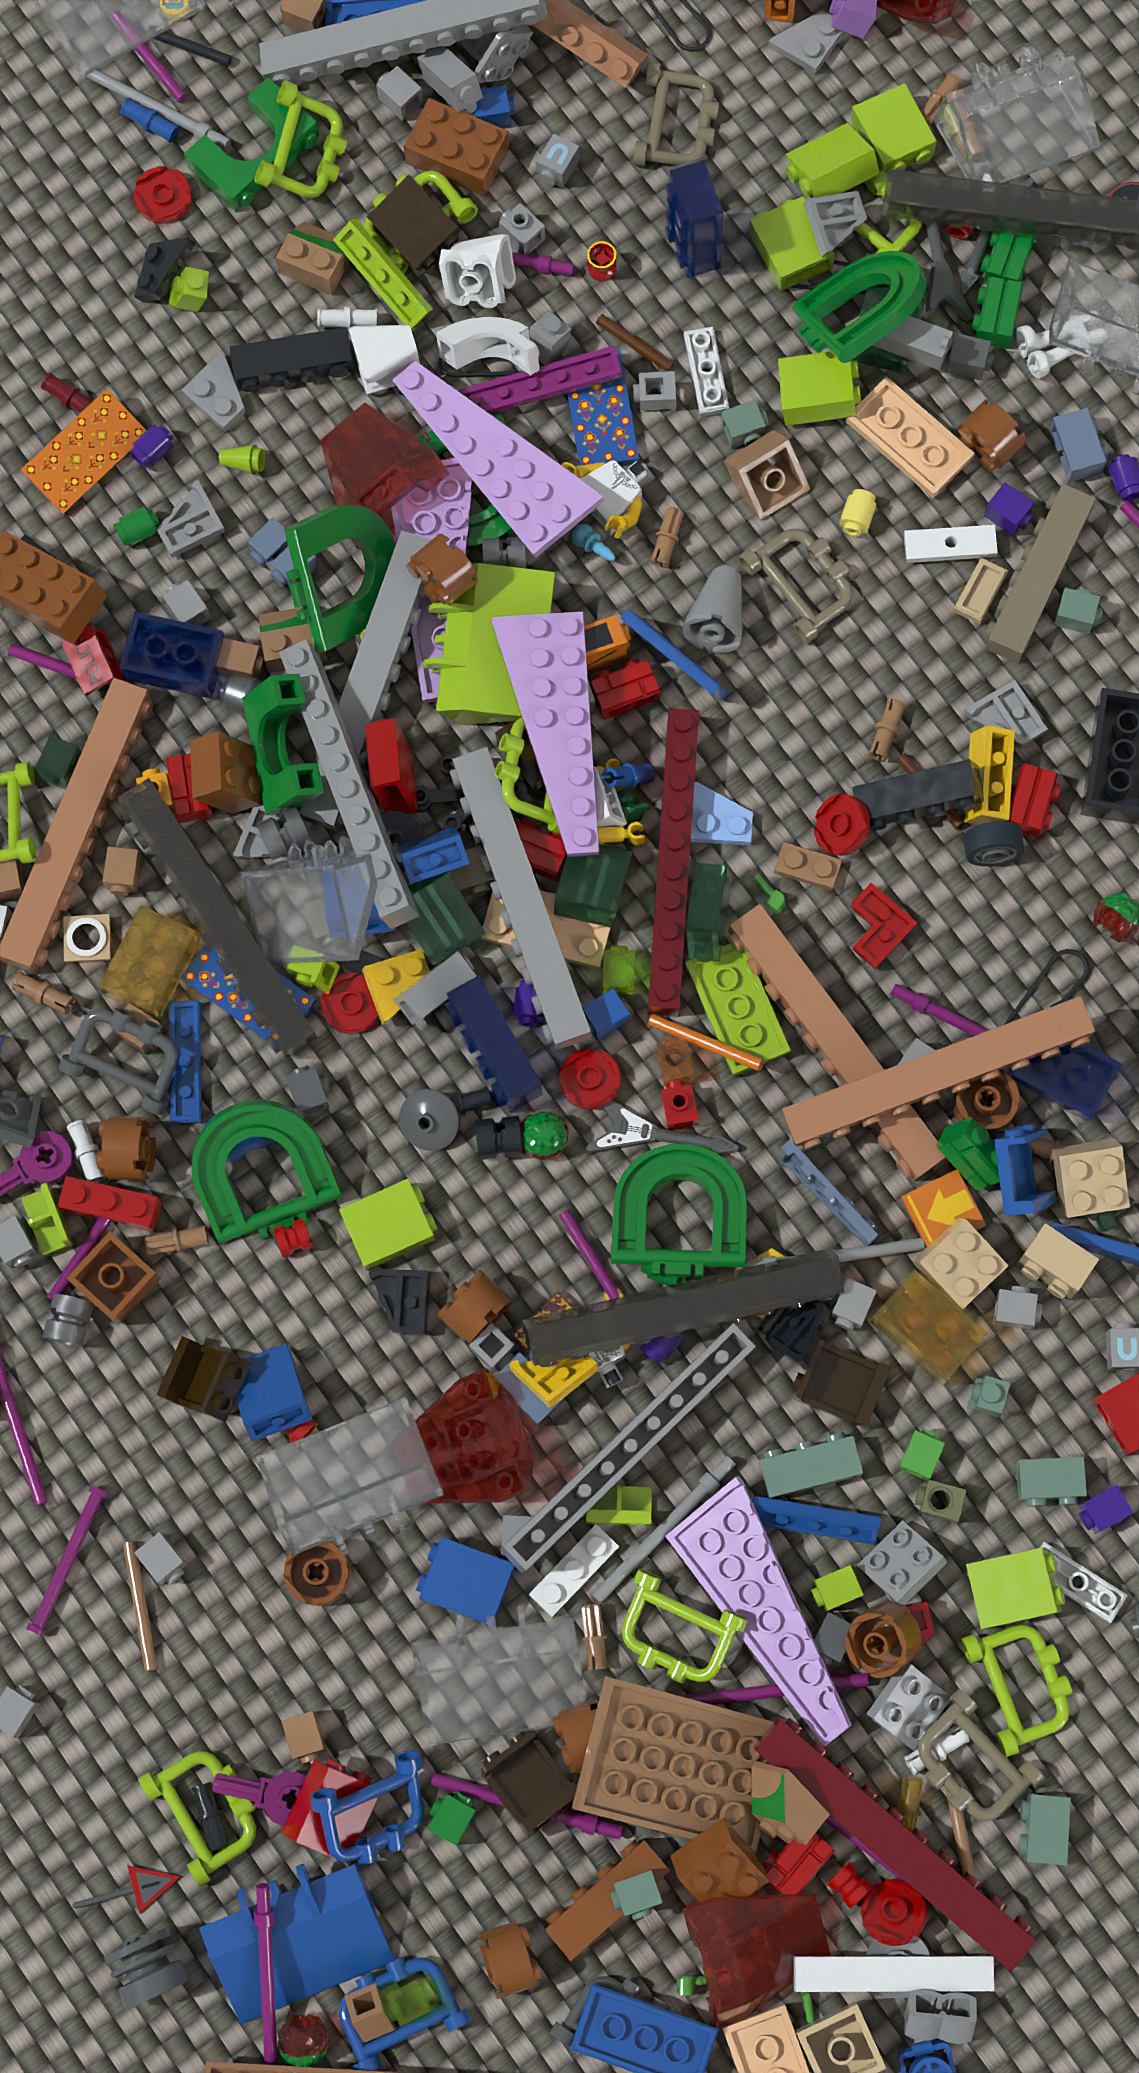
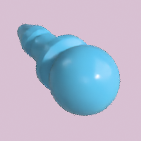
M578 524L572 529L571 540L576 546L583 548L586 552L594 551L603 559L615 560L611 549L600 541V535L595 533L591 526L588 524Z

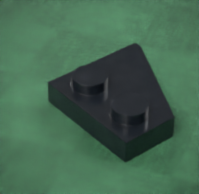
M188 237L149 244L145 252L141 274L137 280L134 297L141 302L162 299L169 289L171 281L182 268L177 264L185 249L193 250L195 242Z
M369 1269V1276L375 1284L379 1294L378 1298L382 1308L386 1311L387 1320L392 1332L400 1335H427L431 1272L426 1270Z
M806 1293L765 1340L772 1348L806 1370L831 1311L825 1304Z

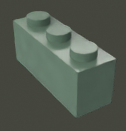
M844 1432L827 1436V1442L814 1445L812 1440L796 1444V1451L783 1454L781 1448L765 1452V1459L759 1460V1467L767 1497L775 1499L862 1476L863 1470L854 1437H845Z

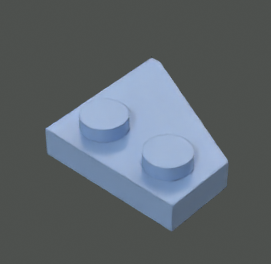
M694 782L691 842L751 845L753 812L699 782Z

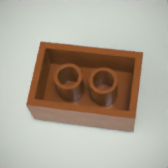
M428 98L404 145L406 164L422 171L433 170L440 172L449 182L484 197L510 149L509 133L507 130L462 111L458 112L456 109Z

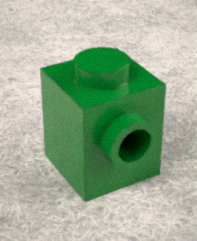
M456 1791L454 1796L446 1794L444 1799L438 1797L429 1813L434 1818L428 1830L457 1846L477 1809L471 1806L473 1800Z

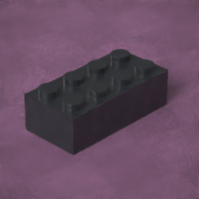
M1102 688L1096 703L1080 815L1139 824V693Z

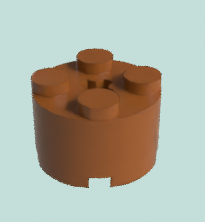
M986 399L958 426L959 433L961 434L959 440L982 457L980 459L981 464L990 472H993L996 468L1001 469L1027 443L1024 432L1019 436L1015 431V428L1018 426L1017 422L996 403L993 402L988 406V400Z
M438 534L410 557V562L406 564V567L416 579L420 578L426 586L423 589L424 593L433 603L439 600L443 605H451L478 582V579L472 578L477 573L458 546L452 549L446 544L450 539L444 534Z
M999 1071L1000 1076L992 1080L982 1082L980 1077L970 1081L971 1087L955 1093L953 1098V1112L958 1123L963 1119L972 1117L980 1126L987 1130L989 1136L996 1135L1005 1130L1013 1120L1019 1106L1020 1096L1014 1080L1006 1073ZM982 1097L986 1101L992 1100L990 1107L980 1104Z
M110 1117L108 1120L100 1121L99 1135L102 1138V1150L97 1152L96 1164L98 1169H104L108 1179L148 1180L150 1178L146 1173L153 1172L156 1160V1137H150L149 1128H154L152 1120L149 1117Z
M479 1270L468 1283L464 1282L455 1291L453 1302L449 1301L438 1312L437 1316L464 1342L470 1345L490 1323H495L511 1305L512 1299L482 1270Z
M320 1539L303 1541L295 1546L286 1558L284 1566L285 1585L296 1599L305 1604L317 1607L330 1605L338 1601L350 1585L352 1578L350 1562L345 1553L331 1542ZM313 1566L319 1568L324 1566L325 1569L322 1571L324 1577L321 1580L317 1578L311 1579L314 1574L311 1570Z
M880 1603L853 1620L846 1634L845 1647L849 1659L859 1670L862 1668L875 1678H885L895 1674L903 1668V1665H907L915 1658L922 1647L921 1633L915 1618L905 1605Z
M597 1700L559 1711V1715L552 1717L557 1735L561 1736L562 1741L566 1743V1747L561 1748L566 1767L570 1768L572 1774L577 1773L578 1776L581 1774L598 1706Z
M514 1921L477 1934L478 1940H485L486 1943L480 1946L490 1983L494 1982L495 1987L499 1986L500 1989L494 1991L497 2000L536 1987L535 1981L541 1979V1974L536 1960L528 1956L526 1948L531 1946V1941L526 1926H518L517 1922Z

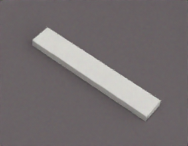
M794 1956L795 1992H905L918 1989L933 1991H994L993 1956Z

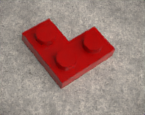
M872 882L850 904V908L871 926L853 946L852 950L876 970L917 926V922Z

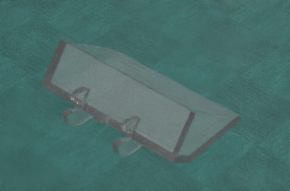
M33 0V4L47 28L81 78L206 8L203 0Z
M1023 46L1025 55L1019 56L1021 68L1011 71L1006 62L997 65L1000 75L996 77L993 76L992 71L984 62L975 63L977 72L971 73L973 85L944 95L933 121L974 193L1101 148L1085 75L1071 50L1042 60L1040 54L1033 46Z
M1069 259L1049 327V344L1084 356L1082 374L1084 376H1091L1094 361L1113 367L1114 374L1122 376L1124 372L1137 376L1134 385V394L1139 396V285Z
M345 836L340 837L339 854L337 853V847L331 840H328L323 848L322 845H315V843L308 839L305 840L303 847L304 857L301 855L300 848L296 844H291L288 851V861H277L241 872L261 960L265 964L359 960L378 885L371 854L356 855L351 841Z
M406 1397L256 1457L278 1527L292 1556L332 1539H336L342 1556L349 1554L343 1535L364 1527L367 1535L375 1532L372 1523L392 1515L397 1522L400 1533L407 1531L400 1512L444 1495Z
M521 1605L517 1606L519 1626L497 1629L495 1615L486 1616L488 1631L466 1634L463 1616L457 1615L455 1616L457 1636L411 1643L429 1746L554 1726L552 1717L559 1715V1711L587 1703L574 1618L527 1625L524 1606Z

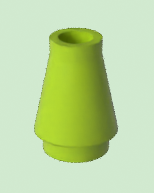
M257 445L229 449L222 448L219 453V464L223 467L233 468L254 475L256 472H262L264 469L265 451L263 448H258Z

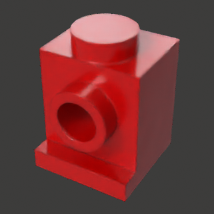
M683 1080L667 1083L666 1089L661 1090L667 1130L699 1125L692 1084L685 1085ZM675 1098H683L685 1104L682 1107L674 1105L673 1101Z

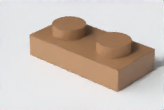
M783 842L774 874L833 891L842 860Z

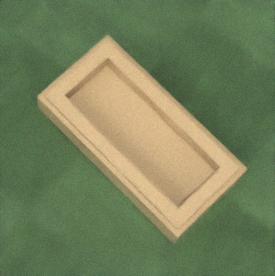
M981 557L953 612L980 625L1008 570Z

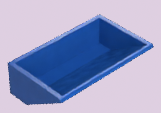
M359 1863L312 1882L305 1865L300 1864L296 1866V1871L301 1886L283 1894L277 1880L268 1883L273 1896L270 1899V1908L274 1909L275 1924L271 1926L275 2010L395 1960ZM245 1888L237 1890L241 1911L199 1928L210 1960L240 2024L262 2016L258 1927L254 1925V1910L257 1909V1904L252 1905Z

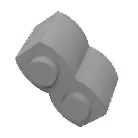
M918 1989L909 1992L905 2010L906 2036L922 2041L939 2038L953 2044H964L972 2040L977 2021V2001L975 1997L958 1992L942 1995L928 1989Z

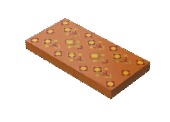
M106 389L20 471L63 515L133 448L132 444L146 429Z

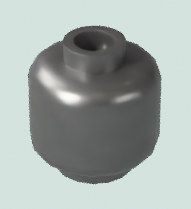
M232 675L227 682L223 683L220 690V697L226 710L246 716L242 697L261 684L262 681L251 676Z

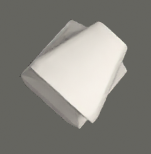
M499 234L453 243L450 250L441 249L439 266L446 299L459 306H465L470 301H477L479 305L485 308H494L498 303H506L504 288L510 289L516 281L509 235Z
M410 325L353 326L349 328L352 339L351 345L366 394L380 395L387 392L390 387L397 386L393 382L396 376L414 361L420 364Z

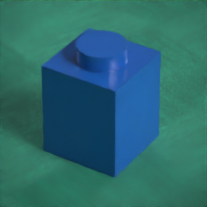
M506 86L481 89L483 98L476 102L477 108L474 111V117L500 128L511 126L510 115L516 113L513 96L507 97Z
M614 989L582 1007L591 1034L594 1033L598 1040L630 1021V1014Z

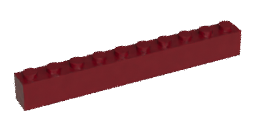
M668 709L647 1015L655 1014L678 1017L680 1009L699 710Z
M778 1717L755 1744V1751L771 1765L788 1769L826 1809L832 1818L1011 1972L1036 1942L1030 1934L1033 1928L1020 1916L1013 1920L1004 1911L1008 1906L993 1893L989 1898L979 1890L982 1884L968 1871L961 1875L953 1868L957 1862L941 1849L936 1853L928 1846L931 1840L917 1827L913 1831L909 1830L902 1823L906 1818L893 1806L890 1805L885 1809L879 1804L877 1800L880 1795L866 1783L862 1787L856 1784L851 1779L855 1774L841 1761L834 1765L826 1758L829 1751L814 1739L810 1744L801 1736L804 1730L789 1717L785 1722Z

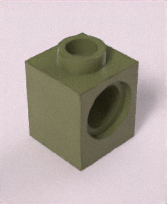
M928 1480L925 1487L919 1486L915 1500V1505L920 1506L918 1514L956 1524L960 1519L966 1490ZM940 1492L947 1497L948 1504L945 1509L939 1510L933 1507L931 1504L933 1493Z

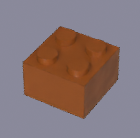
M220 731L190 741L193 799L231 814L261 805V789L252 745Z
M109 1231L66 1279L112 1321L119 1325L159 1282L161 1277Z
M724 1817L670 1855L679 1881L716 1920L769 1882L760 1857Z

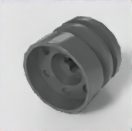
M168 1927L161 1930L146 1931L119 1944L115 1950L104 1957L107 1965L120 1959L124 1965L110 1973L112 1978L124 1975L129 1977L130 1981L117 1990L126 2011L190 1981L182 1960L166 1963L164 1958L176 1948L175 1943L164 1948H160L158 1941L171 1935Z

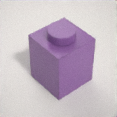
M833 0L829 10L832 14L831 27L863 39L876 19L877 0Z

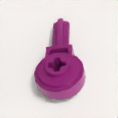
M53 1131L36 1133L30 1148L23 1146L20 1156L12 1160L15 1167L0 1175V1197L23 1183L29 1188L36 1183L43 1184L47 1182L48 1184H53L61 1181L69 1174L73 1166L74 1154L71 1145L61 1135ZM47 1152L51 1155V1162L48 1164L44 1162L45 1158L43 1156Z
M283 1772L275 1775L272 1779L260 1777L259 1782L217 1773L213 1780L212 1791L253 1801V1807L264 1809L266 1816L273 1823L284 1827L294 1804H290L286 1808L287 1802L282 1801L283 1794H289L291 1790L292 1797L297 1798L307 1776L299 1772Z

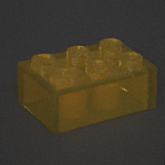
M141 905L98 987L105 996L126 1006L130 1003L151 1018L159 1021L201 939L196 930Z
M916 1270L909 1275L870 1321L941 1385L946 1383L988 1334Z

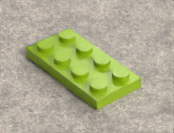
M730 943L686 961L685 967L718 1041L764 1060V1064L791 1053L759 976L756 977L747 966L746 961L749 959L742 950L736 951ZM725 1057L733 1077L752 1069Z

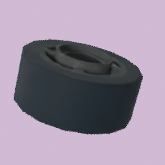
M993 821L972 827L963 836L967 861L973 865H1003L1015 861L1025 852L1021 827L1013 822Z

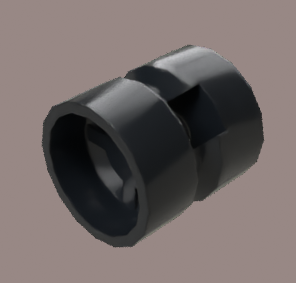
M519 1116L502 1117L500 1122H495L493 1118L475 1119L479 1160L496 1159L498 1154L501 1153L505 1158L523 1156Z

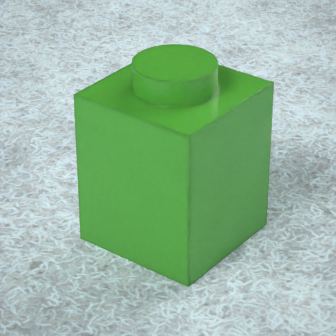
M922 1428L921 1432L915 1430L898 1469L925 1481L930 1480L945 1445L944 1442L939 1441L940 1435Z

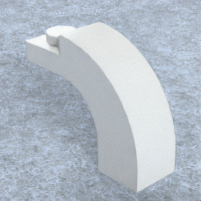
M480 317L451 324L436 332L439 357L456 370L474 360L485 357L507 359L529 375L540 370L538 360L539 349L533 341H530L528 327L519 322L498 317Z

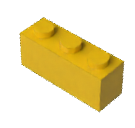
M986 725L970 733L969 759L979 766L984 802L976 803L974 808L965 810L964 822L980 825L993 821L1009 820L1015 730Z

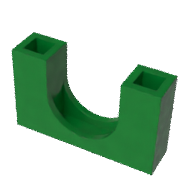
M270 78L264 80L247 96L250 111L275 134L273 145L267 153L254 160H236L225 154L206 135L201 137L184 153L187 167L235 212L242 206H248L253 201L255 195L264 187L255 183V175L263 160L274 164L289 107L277 103L280 88ZM302 108L286 161V169L294 164L297 156L305 149L313 147L319 137L317 122Z
M300 673L271 675L243 696L242 700L265 814L277 815L293 807L299 810L322 795L324 790L318 763L291 765L286 751L285 730L288 718L294 711L306 703Z

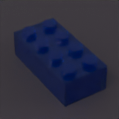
M702 160L670 170L669 183L666 184L668 198L665 200L668 212H665L668 225L665 226L669 243L674 242L677 248L674 254L678 268H684L687 278L721 268L724 213L705 161Z
M480 975L447 992L449 1002L445 1004L447 1014L455 1028L461 1026L462 1041L470 1055L476 1052L478 1056L475 1058L477 1067L484 1080H492V1093L499 1106L503 1107L506 1105L511 1113L543 1095L541 1081Z

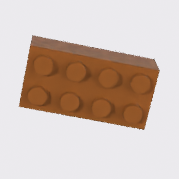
M3 531L0 535V605L73 645L108 596L95 579L14 535Z

